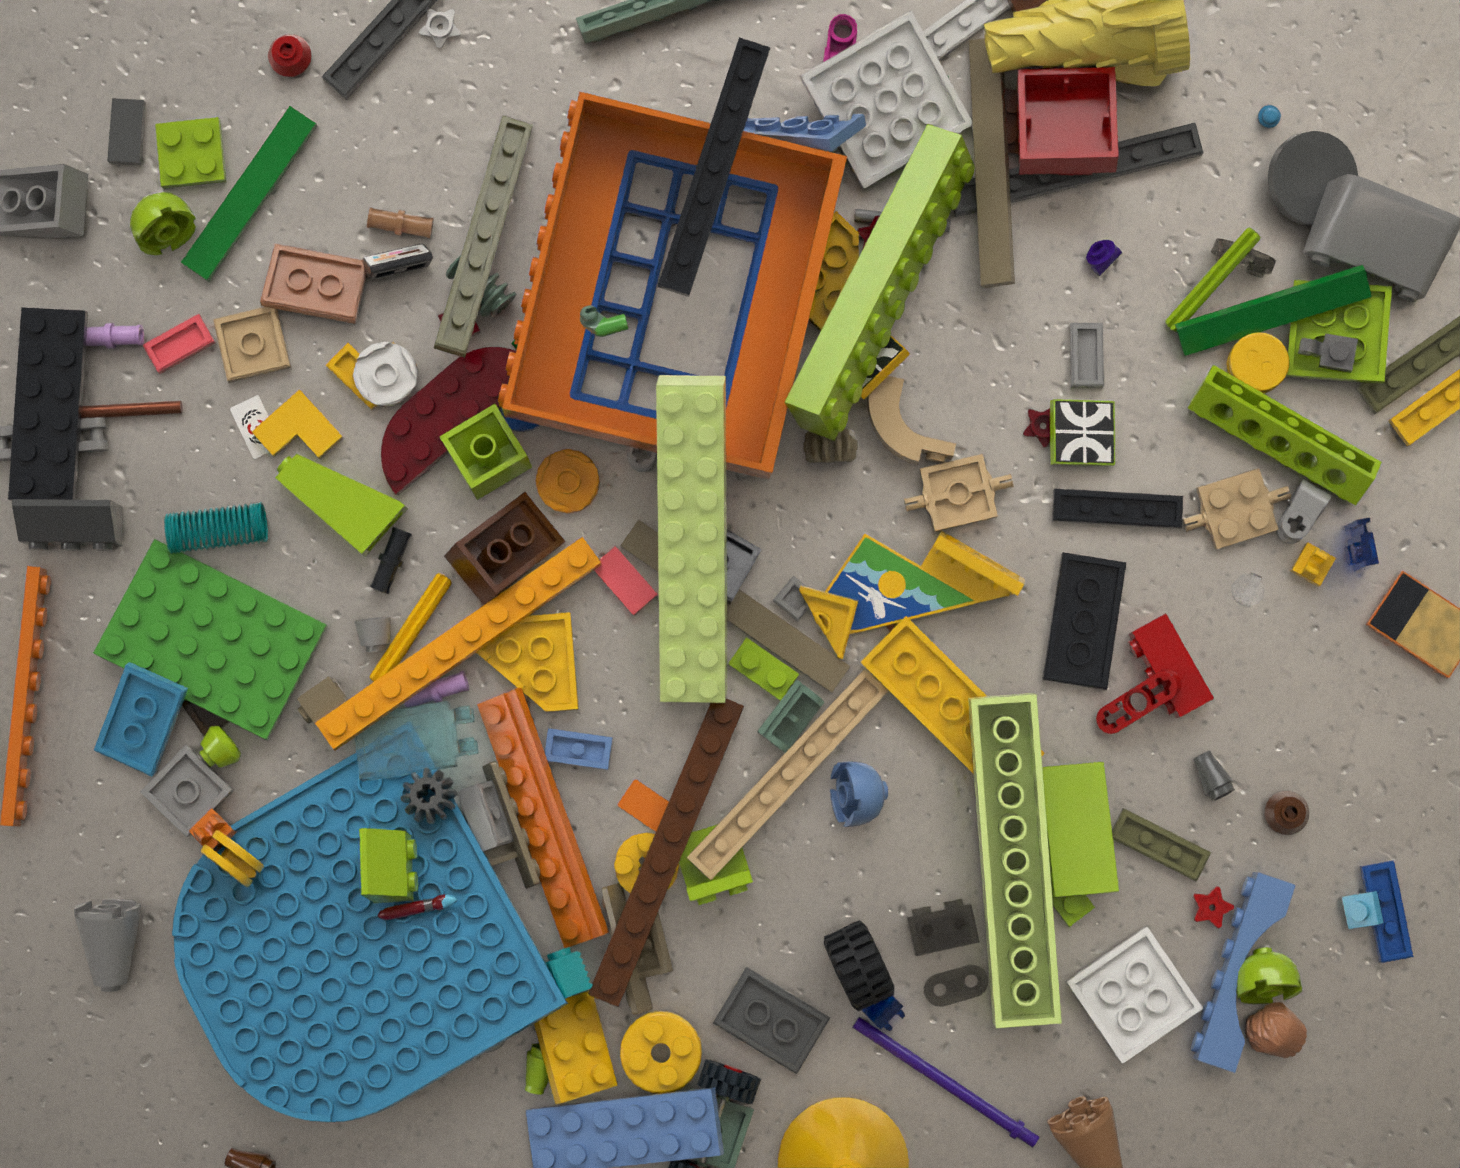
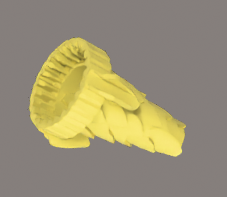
M1048 0L1039 7L1013 12L1012 18L984 23L985 45L992 73L1007 72L1032 66H1043L1044 69L1064 66V68H1081L1096 65L1097 68L1115 67L1116 81L1154 87L1159 86L1167 74L1189 70L1190 67L1189 31L1184 0Z

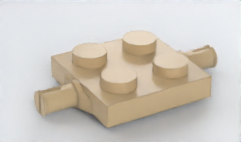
M983 454L920 468L919 471L923 483L922 495L904 498V504L907 505L905 506L907 512L925 507L931 517L934 532L997 518L998 515L994 502L995 491L1014 487L1013 481H1009L1012 479L1011 474L992 478L986 469Z
M1257 468L1197 487L1196 490L1201 503L1200 514L1183 518L1182 521L1183 524L1196 521V523L1184 526L1186 532L1204 526L1211 535L1214 548L1220 549L1278 530L1273 514V504L1291 499V493L1278 496L1279 494L1289 492L1288 486L1269 492L1264 485L1260 469Z

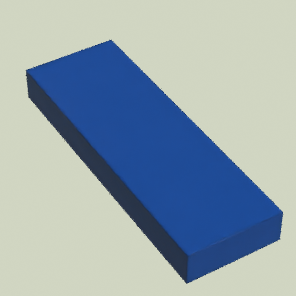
M1394 860L1360 866L1365 893L1377 891L1383 918L1382 924L1372 926L1379 963L1414 957Z

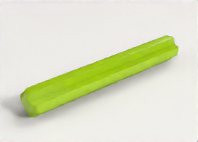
M1249 227L1240 235L1165 320L1166 325L1171 330L1177 332L1175 324L1189 320L1259 242L1261 237L1254 229Z

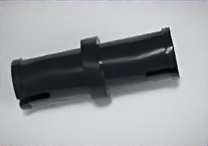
M395 527L392 528L385 551L380 553L378 557L381 561L370 585L371 588L387 594L390 593L399 567L402 568L404 564L401 560L412 536L411 533Z

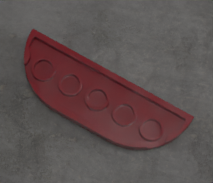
M484 347L466 353L465 358L459 357L397 410L387 425L381 446L383 472L395 495H400L448 453L439 436L496 404L498 409L501 408L498 403L502 383L508 385L510 376L507 375L506 365L509 353H516L515 350L504 347Z

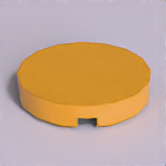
M572 449L560 450L544 458L538 467L535 479L538 494L545 505L556 512L566 514L580 512L591 505L598 494L600 485L598 469L591 458L580 451Z

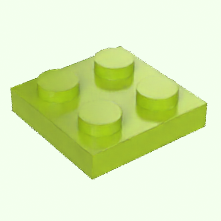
M219 117L155 124L160 182L163 189L226 182L222 129Z

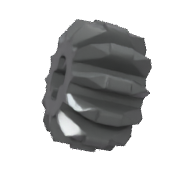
M424 768L423 778L416 772H413L411 777L415 781L414 784L403 783V787L410 791V793L401 796L402 802L409 803L404 809L408 815L415 813L414 820L419 823L426 817L429 824H434L435 814L442 820H445L447 818L446 813L443 811L445 807L450 810L455 809V805L448 801V799L457 797V791L449 789L454 783L450 777L443 779L444 773L439 769L432 776L431 770ZM428 790H432L436 795L430 797V802L428 803L423 799V796H427Z

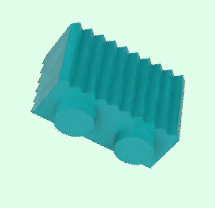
M570 947L548 954L547 958L549 961L545 962L564 998L591 989L593 985L589 983L588 971L584 970L586 965L582 964L581 953L578 951L571 952Z

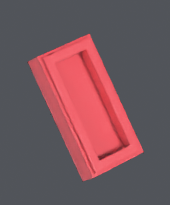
M197 314L143 344V347L157 372L161 374L216 342L201 315Z
M616 546L600 559L602 565L594 570L633 616L658 595Z

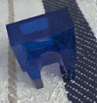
M894 996L861 1010L880 1030L884 1027L886 1030L891 1031L893 1027L888 1022L896 1014L902 1019L905 1017V1013L901 1010L904 1006Z

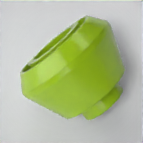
M211 726L200 743L203 749L199 753L210 767L216 764L219 768L239 762L241 752L233 740L220 726Z

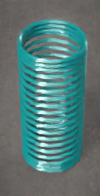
M261 501L260 503H250L249 508L246 503L243 507L239 504L238 511L235 505L232 506V510L228 505L226 510L223 506L220 510L216 507L215 513L213 508H210L209 512L205 508L203 512L201 509L198 512L193 510L192 515L189 510L186 512V515L183 511L180 514L178 512H170L164 518L166 543L171 554L180 553L181 551L185 553L187 550L191 552L193 549L195 551L198 549L202 551L204 548L208 550L210 547L212 549L215 547L220 548L221 546L225 548L227 545L231 547L233 544L235 546L238 544L242 546L244 543L248 545L250 542L252 544L255 542L266 543L268 540L267 517ZM251 527H252V532H253V535H254L253 540H252V537H251ZM234 531L237 538L236 542L234 540ZM211 534L214 541L213 545L211 543ZM194 537L197 544L196 548L194 546Z

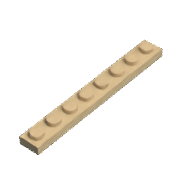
M863 669L689 854L687 859L709 880H712L880 701L888 690L872 674Z

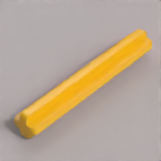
M441 573L435 575L370 674L369 678L373 682L399 665L451 586L452 581Z

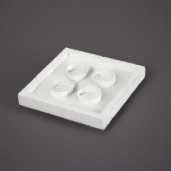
M1147 926L1065 981L1122 1064L1203 1009Z

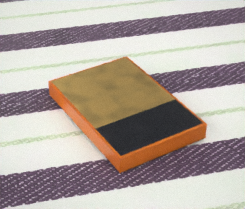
M1400 571L1365 625L1448 679L1460 662V608L1406 572Z

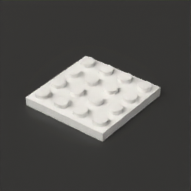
M912 11L799 76L823 119L826 115H839V121H848L852 119L853 114H864L866 126L838 146L842 154L847 156L846 161L863 189L907 164L927 124L954 133H959L973 125L970 116Z

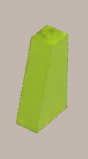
M295 454L293 458L288 456L277 468L279 474L275 478L365 557L408 510L399 500L299 454Z

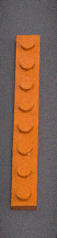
M27 566L0 821L2 826L21 827V820L24 821L27 815V801H23L24 788L29 787L31 771L27 769L28 756L32 755L34 749V737L30 736L31 723H35L37 719V704H33L34 693L39 690L41 683V674L37 672L38 659H42L44 653V641L40 639L41 627L46 626L47 608L43 606L44 597L49 594L51 587V578L47 575V570L41 567Z

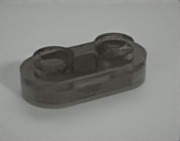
M1217 238L1211 250L1212 254L1216 256L1215 260L1218 261L1234 242ZM1251 249L1238 265L1245 267L1246 273L1263 278L1264 274H1272L1276 260L1267 254Z
M973 964L936 973L925 981L923 987L924 996L928 1002L938 1007L972 999L985 992L988 986V977L981 967ZM971 974L975 975L977 978L976 985L968 987L965 984V978ZM939 983L944 984L946 988L945 993L941 996L935 995L933 990L934 986Z

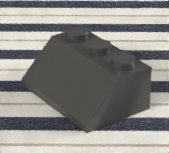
M12 499L18 541L28 544L29 550H48V545H61V550L76 551L80 550V545H93V550L111 551L113 550V545H122L123 506L111 500Z

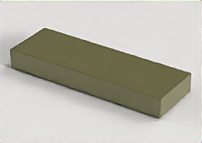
M1122 808L1112 829L1114 841L1196 882L1211 854L1210 851Z

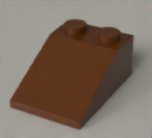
M524 492L456 542L444 557L481 603L485 605L508 589L566 541L528 494Z

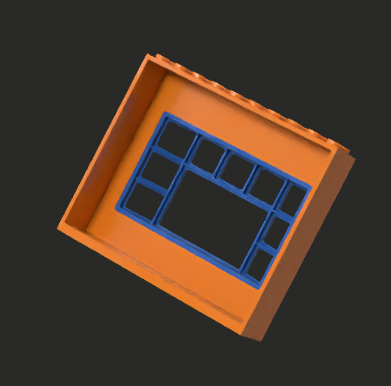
M579 91L578 100H571L567 119H569L568 126L571 128L570 132L564 131L562 135L560 157L563 158L562 164L557 162L555 164L552 182L553 188L556 190L554 195L548 194L544 210V213H546L545 219L548 220L547 227L541 225L538 233L537 250L540 251L539 258L533 257L529 276L530 282H533L531 289L525 288L521 308H523L522 313H525L524 321L518 320L513 339H515L514 344H517L516 353H509L506 371L510 378L508 385L502 383L498 403L499 407H502L505 417L657 453L656 410L631 405L628 401L636 372L658 377L659 375L699 376L641 362L639 357L670 229L673 224L678 225L681 216L675 213L682 177L684 174L694 176L711 123ZM743 131L710 232L751 242L755 245L724 376H726V470L769 480L773 472L788 409L785 400L794 383L847 156ZM636 163L673 171L664 210L628 201ZM731 185L766 193L767 198L757 233L725 226L721 223ZM626 213L662 222L653 259H646L616 250ZM614 262L650 271L640 309L605 301L604 298ZM591 305L596 307V311L600 314L605 311L617 315L624 314L626 317L638 320L629 358L592 349L595 334L584 328L580 322V311L583 307ZM589 361L626 369L621 393L617 401L581 392Z

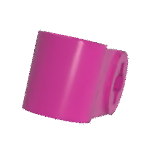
M839 14L830 21L823 62L856 43L857 23L850 15ZM839 25H846L851 29L852 33L847 38H839L835 35L834 29Z

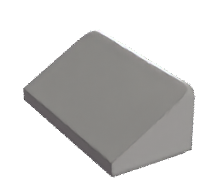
M492 780L472 785L458 792L469 827L483 851L514 842Z

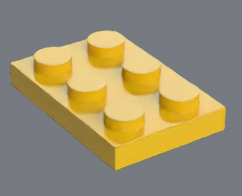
M589 991L565 998L568 1002L567 1005L534 1024L555 1104H561L618 1086L594 997L588 995Z

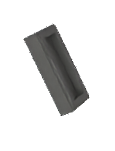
M112 98L107 158L109 163L141 165L146 102L144 100Z

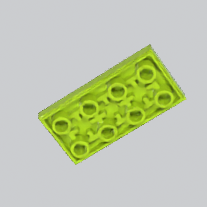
M1104 762L1042 767L1053 898L1119 892Z

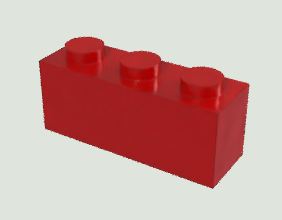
M1166 613L1128 634L1131 638L1128 641V645L1137 659L1141 657L1147 667L1143 670L1147 679L1164 669L1176 672L1181 679L1182 686L1180 692L1162 704L1168 715L1174 714L1175 718H1180L1214 699ZM1161 679L1162 683L1158 685L1159 690L1163 691L1166 689L1170 693L1171 681L1169 679L1166 681Z

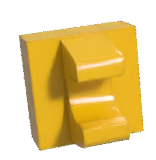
M1307 542L1290 571L1319 587L1336 558Z

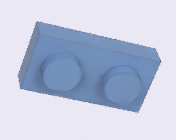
M548 728L545 755L547 760L551 762L608 770L613 737Z

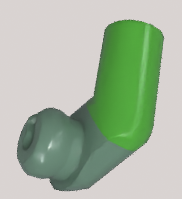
M591 305L583 307L580 311V322L583 327L599 337L628 330L624 314L606 318L596 311V307Z

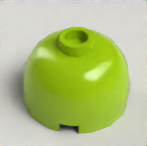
M161 192L147 195L137 204L131 214L130 228L139 249L147 255L157 256L162 255L161 249H166L170 245L172 251L185 244L196 230L194 224L196 217L191 208L180 197L172 193Z
M1269 947L1255 949L1253 955L1245 959L1238 971L1236 993L1237 998L1244 1004L1273 1003V997L1283 994V1000H1288L1302 992L1301 979L1295 963L1291 958L1282 953L1273 952L1272 948Z

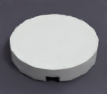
M380 342L370 345L360 353L355 364L353 377L356 388L366 400L375 405L389 407L400 404L411 396L417 386L418 369L414 358L407 349L391 342Z

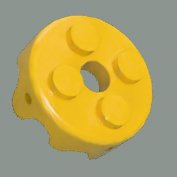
M651 1011L640 1016L626 1030L620 1047L621 1064L627 1077L640 1089L653 1094L671 1093L686 1086L697 1073L702 1058V1044L698 1032L683 1016L669 1011ZM658 1043L666 1044L671 1052L669 1059L665 1062L654 1060L651 1054L654 1045Z

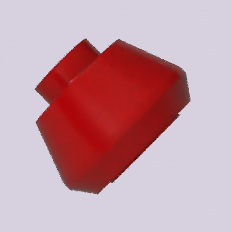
M285 34L276 38L268 51V60L272 69L285 77H295L302 74L310 65L312 58L308 43L302 37L295 34Z

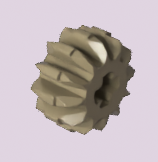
M844 429L839 432L835 441L810 431L805 434L803 452H805V460L810 463L851 462L856 459L858 440H856V432L851 429Z

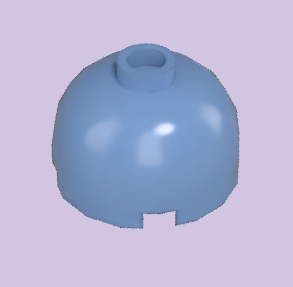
M847 761L838 762L834 765L831 779H836V790L830 789V798L836 819L839 823L845 822L844 827H854L869 823L879 815L883 808L884 800L888 797L886 782L882 781L881 776L872 766L862 762Z

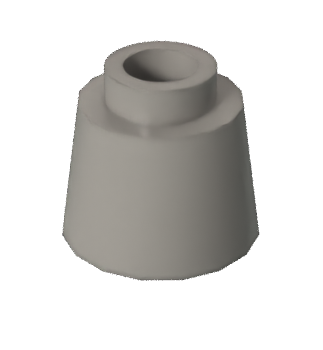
M376 617L355 621L361 646H366L367 652L386 650L385 644L390 643L391 617Z

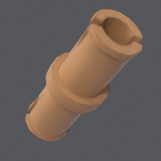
M370 207L367 228L393 231L398 236H402V233L431 238L434 218L408 215L404 210H399L396 213Z

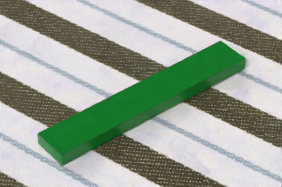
M289 106L181 261L184 266L208 282L211 280L316 129L317 124Z
M1363 265L1186 320L1175 324L1184 356L1241 339L1251 333L1263 332L1370 298L1372 295Z

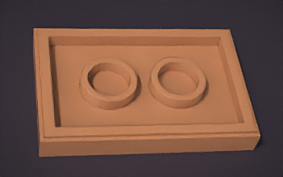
M274 244L260 300L261 306L355 324L367 278L363 261Z

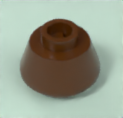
M1280 791L1268 800L1265 806V819L1270 828L1275 832L1283 835H1292L1298 833L1306 826L1309 819V807L1300 794L1293 791Z

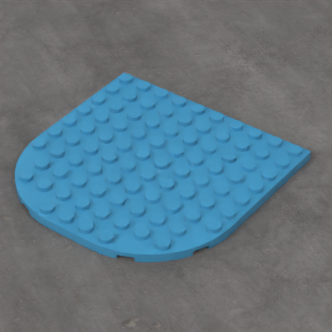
M411 721L231 825L237 832L231 839L264 865L263 870L260 873L257 872L256 877L250 878L253 882L249 887L242 885L205 855H202L198 863L192 866L177 900L172 929L175 968L185 996L215 1054L232 1079L261 1104L294 1118L312 1122L332 1123L362 1119L380 1113L568 1004L487 856L472 833L455 799H448V801L455 805V809L450 810L445 807L443 810L447 815L445 820H442L435 814L434 824H429L426 817L419 823L414 820L415 813L408 815L404 809L409 803L402 802L401 796L410 793V791L403 787V783L414 784L415 781L411 777L413 772H416L423 778L424 768H429L432 776L438 770ZM428 790V795L423 796V799L429 803L430 797L436 794L432 790ZM359 829L401 830L409 833L411 839H415L417 844V858L412 859L413 872H417L418 891L413 892L414 901L433 899L438 895L448 894L454 896L457 902L444 910L435 909L430 912L392 920L378 918L379 911L384 908L414 901L373 903L361 895ZM223 846L217 853L221 855L225 847Z

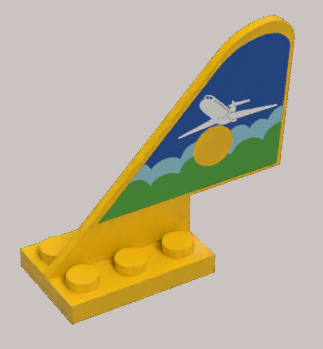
M944 531L940 532L922 565L915 563L865 533L825 592L858 600L850 634L899 623L905 616L911 620L1005 596L1009 597L1013 594L1018 596L1025 585V579Z

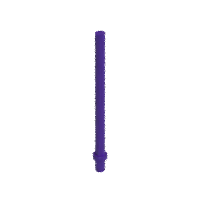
M858 1017L852 1028L1010 1132L1009 1136L1014 1140L1019 1138L1032 1148L1036 1145L1040 1137L1024 1127L1025 1123L1020 1119L1015 1121L861 1017Z

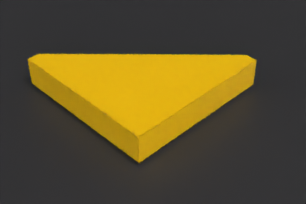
M800 585L799 592L809 606L824 635H826L837 657L843 659L858 600Z

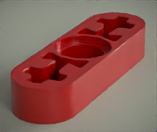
M1169 669L1161 670L1111 701L1098 711L1096 716L1098 727L1105 733L1115 734L1169 701L1181 690L1182 683L1179 675ZM1161 679L1163 681L1169 679L1172 683L1169 687L1170 693L1165 689L1154 696L1151 690L1162 683ZM1134 693H1140L1146 698L1147 706L1144 710H1136L1132 706L1131 696ZM1124 708L1126 714L1118 718L1116 723L1112 722L1109 724L1106 718L1109 717V712L1114 714Z

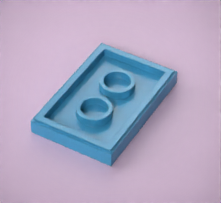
M131 662L127 663L94 751L151 777L154 776L188 688Z

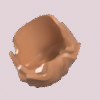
M1282 1002L1267 1004L1263 1009L1249 1016L1246 1020V1038L1251 1048L1256 1052L1289 1058L1299 1053L1306 1042L1307 1030L1304 1023Z

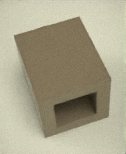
M328 676L297 698L301 704L297 709L308 724L311 722L315 724L318 720L346 702L348 698L334 678Z

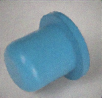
M1272 105L1264 106L1258 113L1260 124L1267 128L1276 126L1281 118L1278 108Z

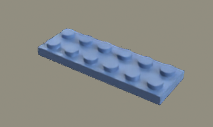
M715 1087L526 1110L533 1168H611L712 1157L724 1154Z

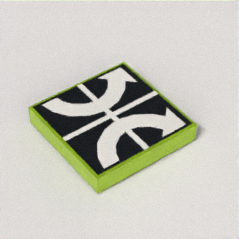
M1050 400V464L1114 466L1115 401Z

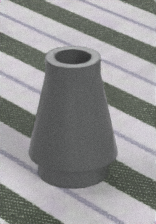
M1207 751L1193 759L1197 766L1205 796L1209 795L1211 801H1216L1235 790L1232 784L1234 780L1214 758L1211 751Z

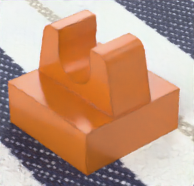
M213 808L189 830L202 846L206 844L216 852L223 847L212 837L216 830L221 831L230 839L237 833Z

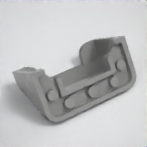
M1346 174L1327 183L1303 254L1312 257L1311 261L1324 267H1330L1331 263L1339 262L1352 267L1363 265L1367 273L1394 283V289L1399 292L1398 296L1400 298L1416 302L1426 296L1459 232L1460 218L1366 178Z

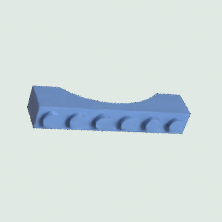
M1253 872L1252 877H1246L1241 890V895L1245 896L1242 907L1236 908L1231 921V926L1235 927L1232 938H1227L1222 948L1221 957L1225 958L1221 971L1216 970L1212 979L1211 988L1215 989L1211 1002L1206 1001L1202 1010L1201 1019L1205 1022L1201 1033L1196 1032L1192 1041L1191 1051L1195 1052L1194 1059L1234 1073L1236 1072L1245 1044L1236 1009L1238 971L1257 939L1271 925L1286 916L1296 885L1259 872Z

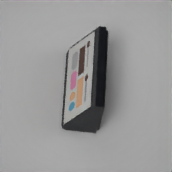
M417 244L365 256L362 261L367 279L375 280L426 268L430 265L433 255L424 244Z

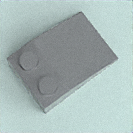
M65 164L0 170V235L42 238L83 236L88 174Z

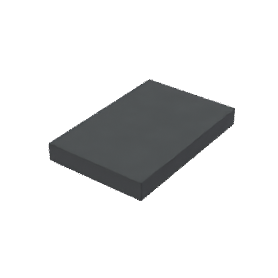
M746 967L713 1024L797 1074L830 1017Z

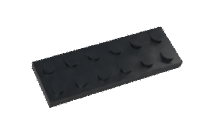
M21 307L8 500L10 501L12 499L76 500L88 324L87 311Z

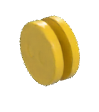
M1261 332L1251 333L1241 338L1231 348L1226 361L1227 373L1265 394L1276 388L1286 377L1289 369V355L1283 343L1276 337Z
M216 830L212 837L225 847L224 851L220 855L205 844L200 850L201 853L242 885L249 887L253 882L250 878L256 877L257 872L260 873L264 865L224 833Z

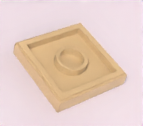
M262 307L213 319L226 378L229 383L291 368L278 309Z

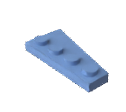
M853 114L852 119L848 121H839V115H826L823 120L809 122L808 116H797L782 123L780 122V117L748 118L744 131L828 152H835L838 146L866 126L864 114Z

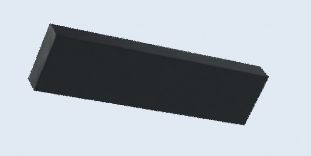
M1056 488L1053 490L1052 522L1171 529L1182 528L1183 496Z

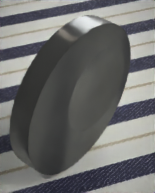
M1310 131L1294 135L1278 147L1271 159L1268 170L1270 195L1276 207L1288 219L1302 225H1313L1327 183L1346 174L1358 176L1357 165L1348 147L1340 139L1329 133Z

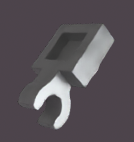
M1325 334L1322 343L1317 340L1302 338L1298 354L1320 357L1319 367L1351 373L1358 339Z

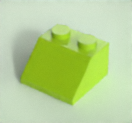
M496 404L439 436L477 500L532 468L527 454Z
M359 829L361 895L373 903L414 901L413 892L418 891L417 872H413L412 859L417 858L416 840L411 839L409 833L401 830Z

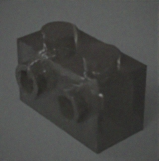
M961 898L943 902L944 909L932 911L930 905L911 909L912 916L906 917L914 956L979 943L971 903L963 904Z

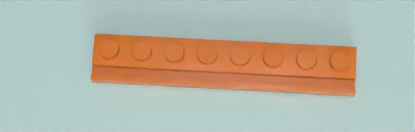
M522 688L513 689L510 692L477 704L499 767H502L506 773L507 790L510 797L517 804V818L520 826L527 832L529 838L528 848L531 857L539 865L541 873L539 879L564 948L609 933Z

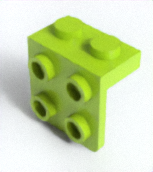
M717 825L692 832L679 861L689 900L697 899L698 905L717 900L716 893L728 890L730 896L748 891L747 884L753 882L743 847L712 880H709L687 859L689 854Z

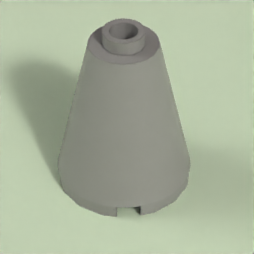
M104 899L102 904L92 907V901L74 907V916L95 986L101 987V991H118L121 989V985L127 983L141 913L140 903L136 905V901Z

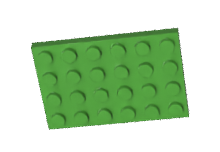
M154 539L93 653L123 669L127 663L131 662L188 688L185 700L268 741L328 626L182 552L171 554L166 544Z

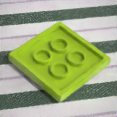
M1294 280V286H1297V285H1300V284H1303V283H1306V282H1309V281H1305V280ZM1369 285L1372 295L1370 298L1291 322L1288 347L1289 369L1286 377L1384 384L1392 286ZM1325 334L1358 339L1352 372L1319 367L1320 357L1298 354L1301 339L1308 338L1323 343Z

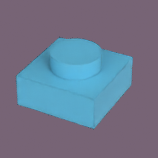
M1377 891L1342 897L1348 929L1383 923Z

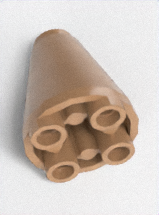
M1085 1096L1077 1097L1068 1103L1069 1109L1051 1117L1047 1121L1056 1140L1080 1168H1123L1114 1111L1107 1097H1100L1087 1101Z

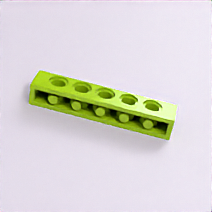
M1212 365L1188 406V409L1195 412L1199 417L1209 420L1227 433L1235 435L1252 445L1256 450L1266 453L1278 460L1282 465L1297 471L1311 482L1323 486L1335 493L1339 498L1347 500L1355 506L1375 480L1382 463L1215 365Z

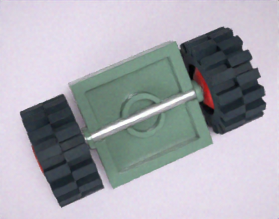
M706 1059L697 1085L703 1089L715 1087L724 1154L694 1158V1162L688 1159L670 1161L668 1168H711L707 1166L708 1164L718 1168H735L754 1109L730 1101V1099L753 1104L761 1078L733 1066Z

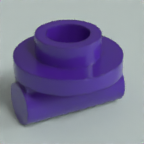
M1101 240L1095 242L1090 247L1086 259L1091 269L1098 276H1101L1122 254V251L1113 241Z

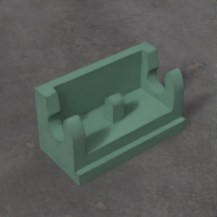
M796 680L757 732L785 753L824 704V701L800 681Z

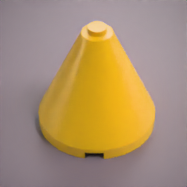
M831 1097L808 1106L789 1124L780 1143L778 1168H909V1158L906 1143L899 1128L883 1110L862 1099Z

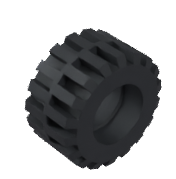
M856 921L824 936V946L855 1010L859 1012L894 996L892 979L867 926L862 921Z

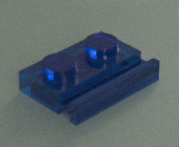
M1370 517L1357 519L1344 526L1345 531L1350 530L1352 537L1347 540L1348 546H1345V557L1347 564L1353 566L1354 572L1366 570L1379 564L1373 532H1368L1366 524L1371 522Z

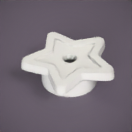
M429 8L427 10V24L420 29L419 33L424 36L433 37L437 47L442 48L447 38L456 37L461 34L460 30L453 24L455 11L450 9L446 12H436ZM442 24L443 29L439 30L437 26Z

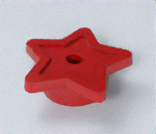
M1216 886L1208 895L1197 893L1193 895L1198 905L1194 921L1209 920L1216 928L1220 929L1223 915L1234 909L1233 904L1223 900L1220 887ZM1211 904L1215 905V909L1213 911L1209 909V906Z

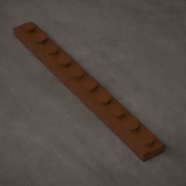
M726 699L725 703H710L596 973L593 985L588 992L589 996L619 1007L744 709L743 705Z

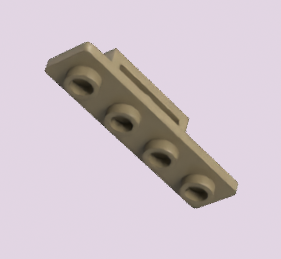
M496 761L490 762L482 768L486 780L494 782L514 842L484 851L492 866L515 858L524 886L527 889L540 884L538 878L541 875L537 861L534 858L531 859L527 847L529 846L527 832L524 828H520L516 817L518 816L517 804L508 795L505 786L507 785L506 773L502 767H498Z
M620 883L602 887V905L608 914L611 938L626 905L624 890ZM659 912L626 988V1001L631 1007L633 1015L649 1011L653 1008L646 977L673 971Z

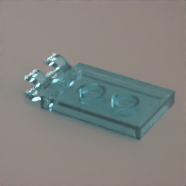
M444 701L393 710L355 737L359 780L365 782L408 775L413 772L421 773L424 768H429L433 771L458 767L457 757L479 754L478 742L474 740V737L457 739L456 725L475 722L474 709H471L469 705L451 710L450 703Z

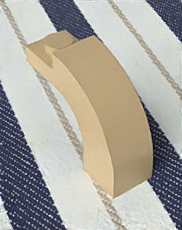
M888 376L868 395L867 409L872 429L883 446L893 455L914 465H918L921 453L927 454V460L937 463H945V459L952 460L956 443L921 436L913 432L903 421L899 402L904 379Z

